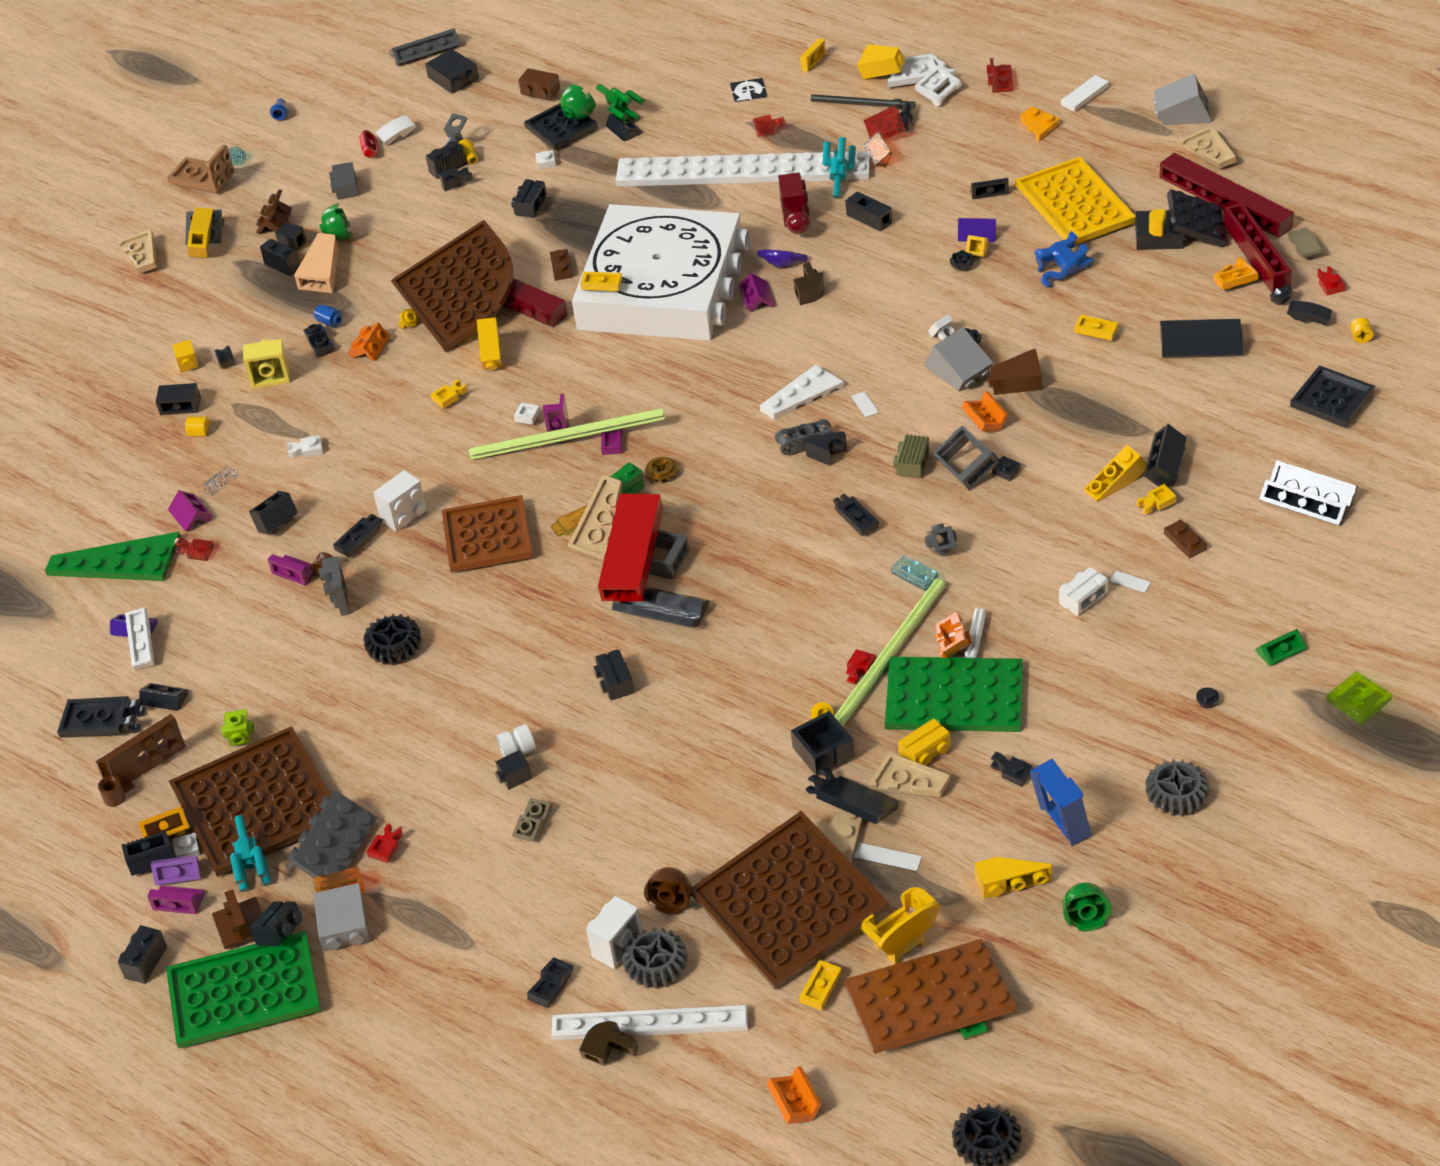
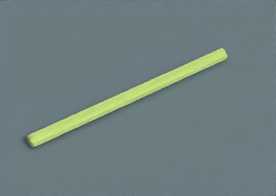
M660 408L470 448L469 455L474 460L664 420L665 413Z
M939 578L934 580L834 717L842 726L845 725L889 665L891 656L897 654L944 590V580Z

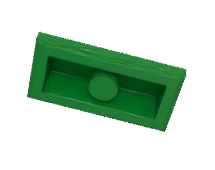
M1295 629L1260 645L1255 650L1267 665L1271 666L1306 650L1307 646L1298 629Z

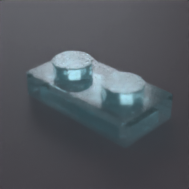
M905 555L891 567V574L924 591L938 578V572Z

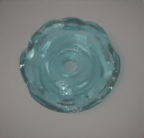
M239 147L229 148L232 165L243 164L246 159L245 151Z

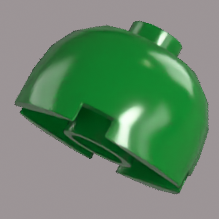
M569 85L561 95L560 105L564 115L574 120L587 118L596 108L595 100L589 92L585 94L582 91L584 88L581 86Z
M339 203L331 205L323 211L321 216L322 224H319L322 233L335 235L337 241L353 236L352 231L348 232L347 228L350 227V224L343 209H338Z
M1083 882L1072 886L1062 900L1063 916L1070 927H1077L1082 932L1101 928L1108 916L1110 917L1112 914L1111 903L1106 892L1093 883Z

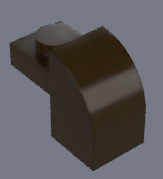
M810 262L803 264L804 277L793 279L795 295L800 305L819 300L825 292L823 272L817 273V270L812 268Z
M605 1021L594 1025L587 1032L579 1052L582 1058L605 1066L612 1048L635 1056L639 1047L637 1041L634 1040L635 1037L626 1032L619 1034L620 1029L616 1022Z

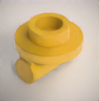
M405 309L401 312V320L398 323L400 328L403 329L405 326L414 327L418 323V317L412 309Z
M818 702L810 709L811 718L814 719L827 711L833 714V707L826 702Z

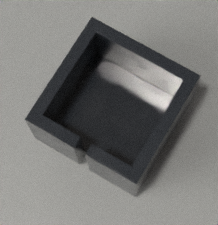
M830 711L791 730L793 749L815 775H820L819 770L824 767L832 769L834 768L833 763H836L838 766L855 757L853 738Z

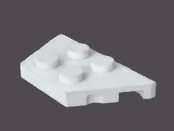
M933 54L907 57L901 72L891 74V78H888V88L918 83L937 65L955 76V70L953 68H946L945 63L938 60Z

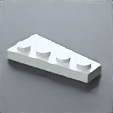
M814 365L760 405V411L775 420L795 411L799 405L812 403V399L820 395L825 397L833 389L837 388L840 390L844 388V381L818 365Z

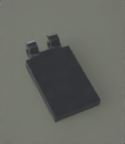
M129 696L68 699L57 734L60 738L121 735L122 730L138 733L141 725L135 724L136 716H143L145 707H140L141 700L135 699L131 701Z
M827 767L819 770V773L823 774L826 780L818 775L808 777V780L813 782L815 787L812 785L808 786L806 792L816 794V799L871 823H879L898 809V800L842 776L836 778Z

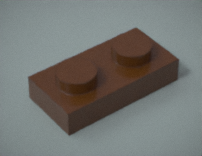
M568 249L550 252L554 280L573 278Z
M1179 520L1164 528V535L1189 559L1207 550V543L1184 521Z

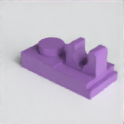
M195 855L151 862L155 886L201 879L199 861Z

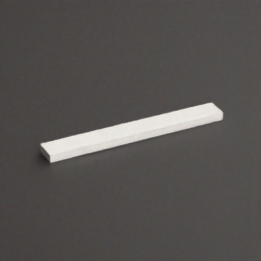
M747 1005L553 1015L552 1040L584 1039L587 1032L594 1025L605 1021L616 1022L620 1029L619 1034L626 1032L632 1036L748 1031Z

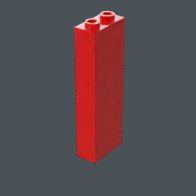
M619 494L598 583L601 601L643 602L663 512L660 494Z

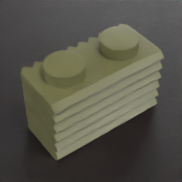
M906 434L903 442H899V455H895L893 467L897 469V475L922 478L930 450L928 436L921 437L919 435Z

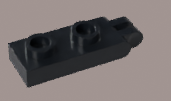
M846 494L840 495L841 500L838 497L833 499L835 510L861 536L879 528V521L853 496L849 498Z
M370 514L367 518H361L333 544L334 550L350 558L380 530L383 519L374 514Z

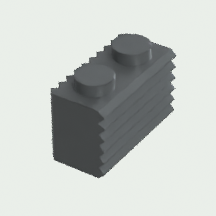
M353 162L332 165V172H329L332 193H336L337 199L358 196Z

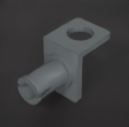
M451 114L443 129L448 136L446 144L455 140L459 143L464 139L461 131L467 121L466 116ZM460 119L461 123L458 126H452L454 120Z

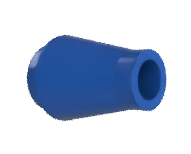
M277 99L270 109V114L275 120H282L287 116L286 101L284 99Z

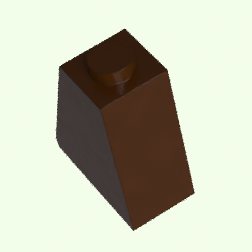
M1031 349L991 367L988 385L993 388L994 395L1042 390V374L1036 349Z

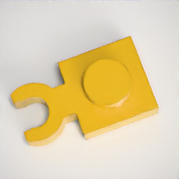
M459 379L455 380L452 386L444 385L431 393V399L444 409L459 399L458 395L465 394L467 386L466 384L461 386V381Z
M1163 484L1147 492V497L1139 498L1137 500V507L1144 506L1143 513L1149 514L1155 507L1161 510L1176 503L1177 496Z

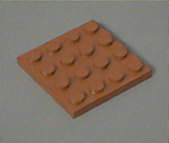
M522 495L442 509L451 572L533 557Z

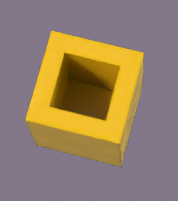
M190 339L172 344L180 373L199 367Z

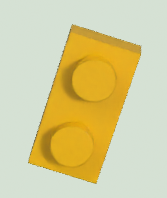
M818 38L801 55L802 71L809 72L826 54L825 39Z
M584 272L580 284L581 290L619 291L622 273Z
M1080 315L1074 326V333L1110 341L1113 340L1118 330V322Z
M819 960L799 996V1003L822 1011L842 974V968Z

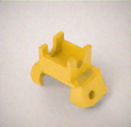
M911 887L901 894L903 907L877 925H875L873 914L864 919L861 924V930L878 949H881L887 955V958L893 964H898L899 957L915 946L923 947L925 945L924 932L933 926L941 908V905L924 889ZM910 906H912L915 909V911L911 914H908L907 911L910 909Z

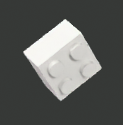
M405 470L373 492L379 517L383 519L385 525L395 532L427 511L421 482Z
M616 896L603 906L600 914L589 922L586 929L592 958L614 970L622 962L624 946L628 945V939H634L635 933L643 934L638 908Z

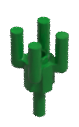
M601 84L596 86V90L605 95V99L610 105L608 107L610 113L623 121L627 119V116L634 121H639L640 116L630 110L628 105L632 103V100L643 105L645 103L644 98L631 90L623 93L615 87L609 90Z

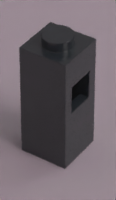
M858 191L845 200L846 215L880 232L892 223V207Z

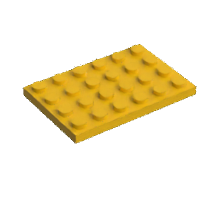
M1081 157L1015 179V186L1063 240L1067 239L1069 232L1073 231L1077 235L1075 243L1078 244L1135 223V215Z

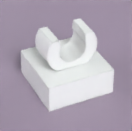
M947 314L935 322L928 330V333L932 337L938 334L940 340H944L947 337L944 331L949 335L954 333V329L949 326L953 319Z

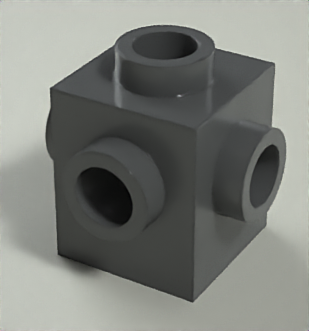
M944 523L931 526L932 530L926 531L925 543L931 552L937 551L938 555L949 553L950 548L956 547L957 537L951 526L944 527ZM937 535H940L942 537V541L940 543H938L937 541Z

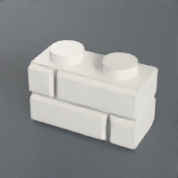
M1091 567L1084 572H1078L1071 582L1064 583L1060 587V605L1078 616L1108 593V579L1102 574H1098Z

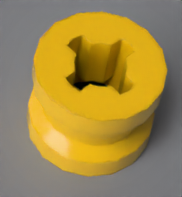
M1358 318L1351 323L1350 328L1354 341L1366 343L1372 339L1373 331L1367 318Z

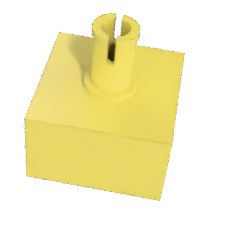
M264 339L258 343L243 345V360L252 389L290 383L289 364L282 339Z

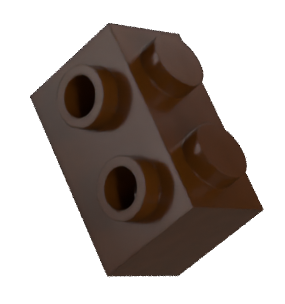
M527 68L518 80L520 93L530 97L552 100L560 90L559 75L555 73Z

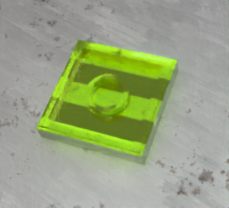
M1357 671L1326 695L1327 702L1361 725L1392 699V694Z

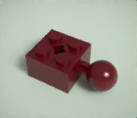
M800 172L778 175L784 226L793 234H803L810 227L805 179L801 180Z

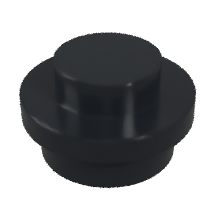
M1205 687L1197 692L1196 700L1203 708H1213L1219 701V693L1213 688Z

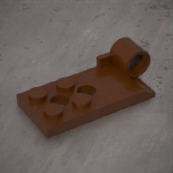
M169 714L95 761L102 777L98 783V789L105 805L116 807L122 804L126 798L125 793L135 788L132 783L133 780L186 747L176 718L172 714Z

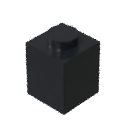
M284 222L275 232L277 242L297 251L307 241L302 226Z
M520 750L495 761L497 771H495L496 778L500 784L504 783L508 790L532 779L530 765Z

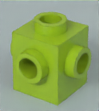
M247 710L224 712L225 725H221L223 738H227L229 746L251 743V734L255 733L253 720L249 719Z

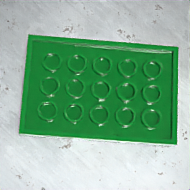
M891 656L889 659L885 729L916 730L930 720L935 719L948 731L1020 732L1023 659Z
M306 931L291 934L280 946H257V944H252L166 967L178 1049L321 1011Z

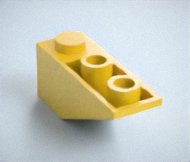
M195 207L187 245L189 257H208L213 217L212 208Z
M1126 445L1083 490L1095 501L1099 502L1135 482L1145 471L1147 463L1137 452Z
M994 857L974 863L975 879L984 899L1052 881L1051 863Z

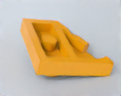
M1030 106L1020 115V121L1027 126L1030 133L1033 132L1037 141L1042 140L1060 125L1059 117L1033 106Z
M1241 256L1236 258L1234 265L1228 264L1223 270L1214 274V282L1222 290L1258 280V272Z

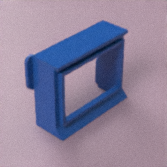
M1053 758L1032 769L1030 775L1040 809L1047 811L1067 840L1070 841V845L1074 846L1091 836L1082 800L1084 795L1073 779L1065 776ZM1047 792L1052 798L1051 801L1048 799Z

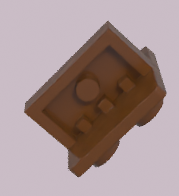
M278 189L276 194L272 193L268 200L269 204H264L260 211L262 216L259 217L256 223L258 226L257 234H260L265 226L276 232L284 222H288L292 207L279 201L282 190Z
M233 889L224 892L227 902L223 903L225 908L212 913L224 949L253 940L254 936L251 927L262 915L256 897L238 903Z

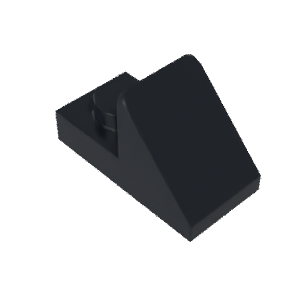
M842 431L805 439L806 456L821 463L831 465V454L847 451L845 432Z

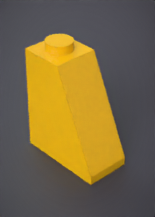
M869 44L857 63V67L863 79L899 73L905 64V57L899 47Z
M496 317L478 319L477 329L483 370H496L502 367L501 333Z

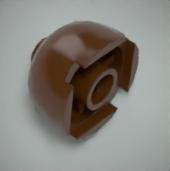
M663 867L656 870L647 880L644 887L646 901L648 903L651 901L656 905L654 909L662 913L678 914L682 909L688 907L691 900L692 885L689 877L681 870L673 867Z

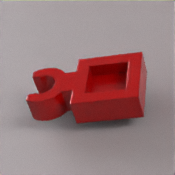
M1327 266V272H1322L1320 268L1317 269L1319 285L1326 296L1345 292L1346 287L1339 274H1332L1333 269L1330 266Z
M389 823L384 828L385 834L383 836L377 834L366 851L368 857L386 863L390 861L399 847L397 840L403 835L401 827L392 832V826Z

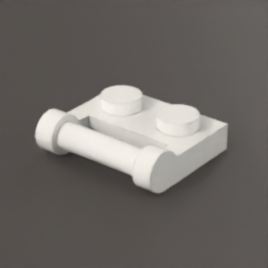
M937 65L915 85V90L930 99L935 106H940L950 93L962 86V83L958 78ZM947 82L950 83V85L947 88H945L939 95L935 93L944 84H946Z

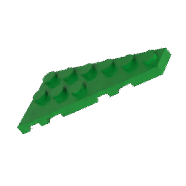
M178 531L51 555L45 572L47 576L164 581L181 536Z

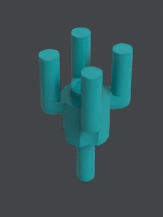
M844 137L839 138L838 150H834L833 158H830L831 143L824 142L822 164L829 167V179L834 181L833 198L836 199L840 198L841 182L845 181L847 177V169L853 170L855 168L856 146H849L848 160L845 159L846 138Z
M238 815L235 817V823L239 839L233 843L235 852L230 855L235 883L239 884L240 892L249 891L245 869L256 867L258 877L261 878L263 886L271 885L272 881L266 856L263 855L261 847L257 846L256 838L248 837L244 816Z

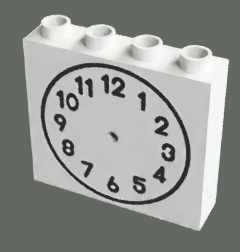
M609 204L572 299L577 330L710 341L715 325L723 326L725 322L726 305L723 301H731L734 293V280L731 277L732 275L739 276L741 273L742 255L739 252H747L749 248L750 232L749 229H741L740 213ZM584 272L622 273L619 291L581 290L580 284Z

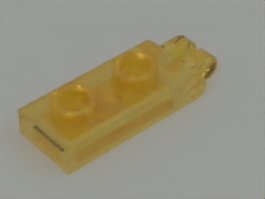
M587 505L559 517L551 525V529L558 537L564 534L567 536L573 534Z

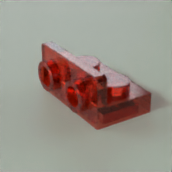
M990 58V65H986L988 86L992 87V93L1012 92L1011 65L1002 64L994 66L993 58Z

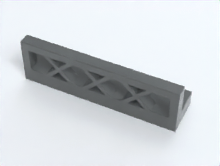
M455 28L391 48L389 53L390 56L394 57L397 66L459 46L460 41Z

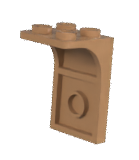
M222 145L209 161L185 157L167 177L168 182L217 193L235 173L227 145Z

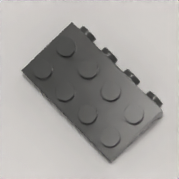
M336 790L330 797L327 795L324 797L319 805L322 810L319 814L315 812L308 823L311 825L309 831L306 829L303 831L298 839L301 844L298 848L294 847L287 857L290 860L287 865L289 869L295 866L330 889H334L377 819L376 816Z

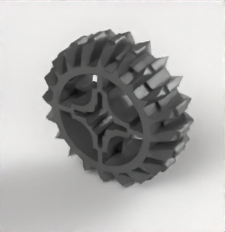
M1173 758L1171 763L1164 760L1162 765L1156 764L1154 769H1150L1149 776L1146 779L1145 792L1149 803H1153L1155 809L1161 808L1162 813L1169 811L1171 816L1174 813H1179L1182 816L1183 812H1187L1191 815L1193 810L1198 811L1200 805H1204L1209 795V782L1206 779L1205 772H1201L1200 766L1194 767L1192 761L1186 764L1183 759L1180 762H1176Z
M653 927L650 932L644 929L642 935L635 933L634 939H628V945L624 946L622 961L624 970L628 973L630 980H635L637 985L643 983L646 988L653 984L656 989L658 984H663L666 987L667 981L674 983L675 976L681 977L682 970L686 969L688 957L685 944L681 942L679 935L675 936L672 930L666 933L664 928L656 931Z

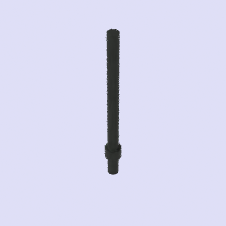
M811 94V101L884 106L893 107V109L903 108L906 102L912 103L913 109L916 106L915 101H902L899 98L887 100Z

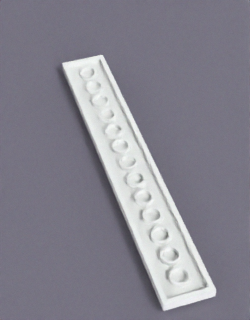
M870 151L856 152L855 168L853 170L847 169L845 180L869 179ZM823 152L734 154L722 156L620 158L616 175V187L779 182L778 175L800 172L801 180L805 179V181L832 180L829 179V167L822 164ZM830 152V158H833L834 152ZM845 152V159H847V160H848V152Z

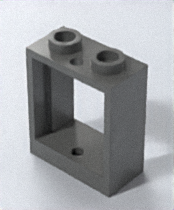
M963 425L953 432L952 436L933 453L936 459L969 491L999 463L993 453ZM970 441L982 454L963 472L959 473L948 461Z
M659 530L655 547L667 549L670 552L664 561L652 558L649 574L674 579L689 552L688 538L685 535Z

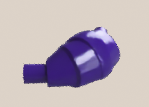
M764 249L757 252L758 257L765 259L769 264L777 268L790 266L799 261L807 262L808 260L807 255L790 251Z

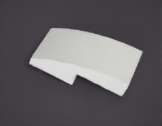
M404 115L390 121L375 133L388 146L399 135L404 138L416 126Z

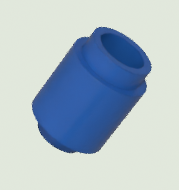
M323 304L318 305L314 310V318L322 324L335 328L342 322V313L336 308Z

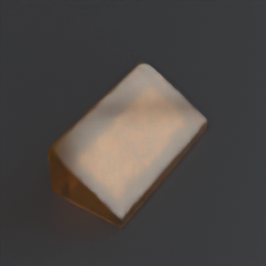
M877 132L863 147L865 151L870 153V159L874 166L886 168L893 152L881 132Z
M359 867L314 878L316 893L359 883L362 894H366Z

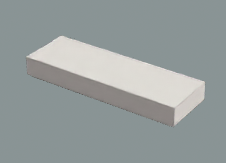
M1094 75L1061 100V106L1073 112L1077 111L1108 88L1109 81Z
M144 607L126 612L132 668L138 670L155 665L148 610Z

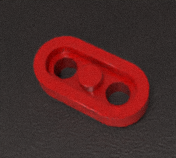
M363 130L359 135L362 153L368 158H375L380 152L378 140L373 133Z

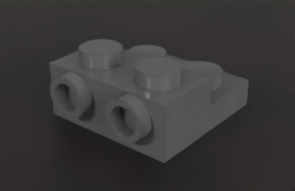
M339 557L321 559L322 568H319L321 581L325 580V583H323L325 595H329L331 603L334 602L335 609L339 608L341 616L350 615L347 588Z

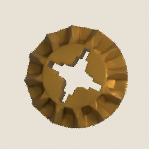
M669 457L654 458L645 467L647 478H651L652 481L659 480L660 483L662 480L669 481L670 477H675L678 471L677 463Z

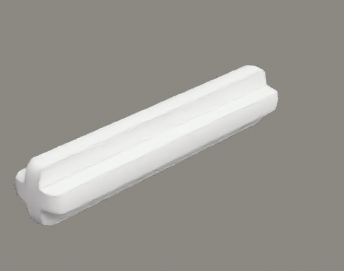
M976 608L974 610L970 628L973 643L966 647L965 658H977L986 618V610L983 608Z

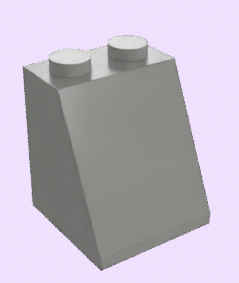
M1195 74L1154 90L1155 98H1153V102L1157 108L1154 111L1157 119H1161L1164 125L1212 122L1209 100Z
M963 327L934 345L924 366L959 391L964 387L966 389L971 387L978 378H985L990 373L989 369L993 362Z

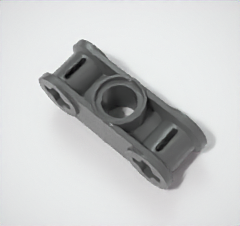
M821 419L781 429L775 434V440L780 444V450L783 455H791L806 451L805 439L835 432L831 430V424L828 420Z

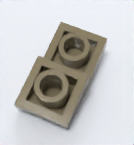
M1306 227L1288 233L1289 240L1296 245L1297 253L1303 258H1312L1322 252L1319 243Z
M529 798L524 815L519 816L512 836L535 842L553 807L552 804Z

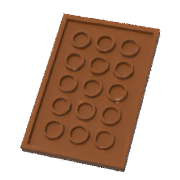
M982 939L844 979V986L874 1054L1016 1012V1005Z

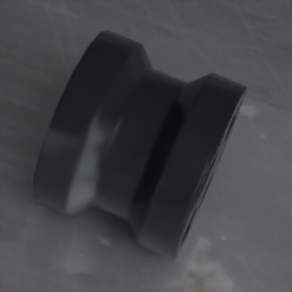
M229 345L225 346L222 350H214L220 368L228 363L231 365L235 364Z

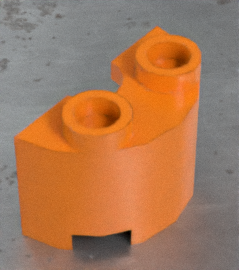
M958 612L935 625L937 631L935 637L941 646L939 652L943 658H949L973 643L970 631L965 632V628L961 623L963 619Z

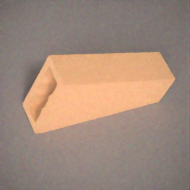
M317 234L294 275L299 290L333 293L339 252L335 235Z

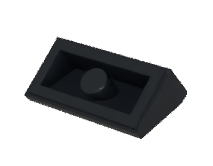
M609 114L606 127L621 140L628 141L642 133L630 120L626 119L623 121L615 115Z
M1002 178L971 183L970 194L972 199L1009 194V179Z
M149 683L139 690V700L142 701L141 705L178 711L186 699L189 690Z

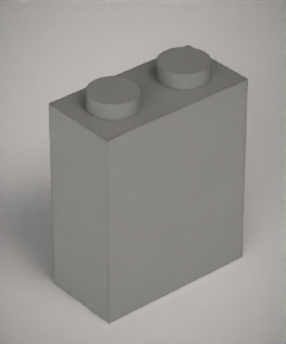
M359 883L313 893L318 935L323 951L336 950L341 947L370 941L364 898Z

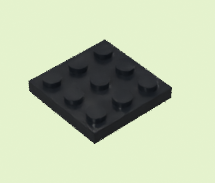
M560 103L524 121L525 128L553 150H557L598 128L597 122L589 116L583 120H574L566 117Z
M1170 189L1167 193L1172 230L1224 247L1227 239L1221 207L1216 203H1210L1199 197L1187 195L1182 191Z
M1319 365L1291 399L1290 407L1346 428L1374 393L1375 386Z

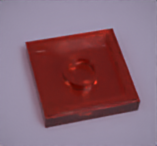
M896 104L863 120L873 145L906 130Z

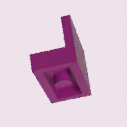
M750 272L739 284L747 310L753 312L761 302L771 307L775 305L766 280Z
M560 394L559 404L543 405L547 432L569 428L565 395Z
M178 490L168 508V511L180 526L188 532L196 519L209 522L213 516L194 493Z
M272 554L267 559L272 574L304 586L315 575L310 568L312 564L294 557L284 555L282 558Z
M160 886L159 890L150 889L147 897L154 911L197 914L204 891L203 889Z

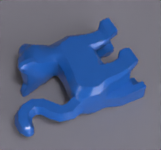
M1073 231L1069 232L1067 239L1055 242L1049 248L1035 250L1039 273L1051 261H1054L1061 270V272L1049 271L1042 275L1041 282L1045 287L1051 286L1049 278L1060 280L1093 264L1094 259L1086 257L1089 248L1084 243L1080 245L1078 251L1073 252L1071 250L1076 246L1075 240L1077 239V235Z

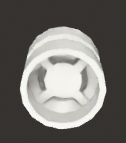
M526 724L514 728L512 734L505 731L496 735L503 757L518 750L523 755L536 751L533 737Z

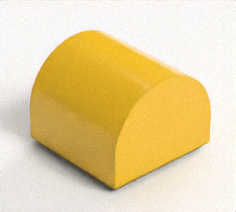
M1155 209L1149 214V233L1162 237L1166 225V211L1164 209Z
M968 235L966 252L974 256L985 257L988 250V238Z
M188 416L185 421L187 436H206L211 424L209 417Z

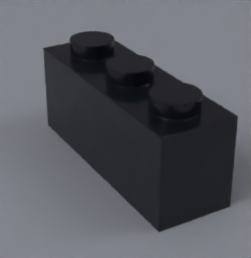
M1167 424L1154 434L1144 477L1158 487L1163 484L1168 487L1176 483L1179 478V468L1182 465V456L1186 449L1187 437L1170 424Z

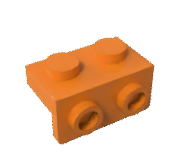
M380 323L371 326L366 325L361 328L359 336L351 343L352 347L348 351L352 358L366 354L371 361L376 360L390 338V335Z
M984 392L980 401H964L962 409L967 413L968 417L984 432L1001 431L1008 416V413L989 392Z
M802 1066L796 1067L792 1076L769 1079L767 1086L787 1124L814 1120L821 1107V1102Z

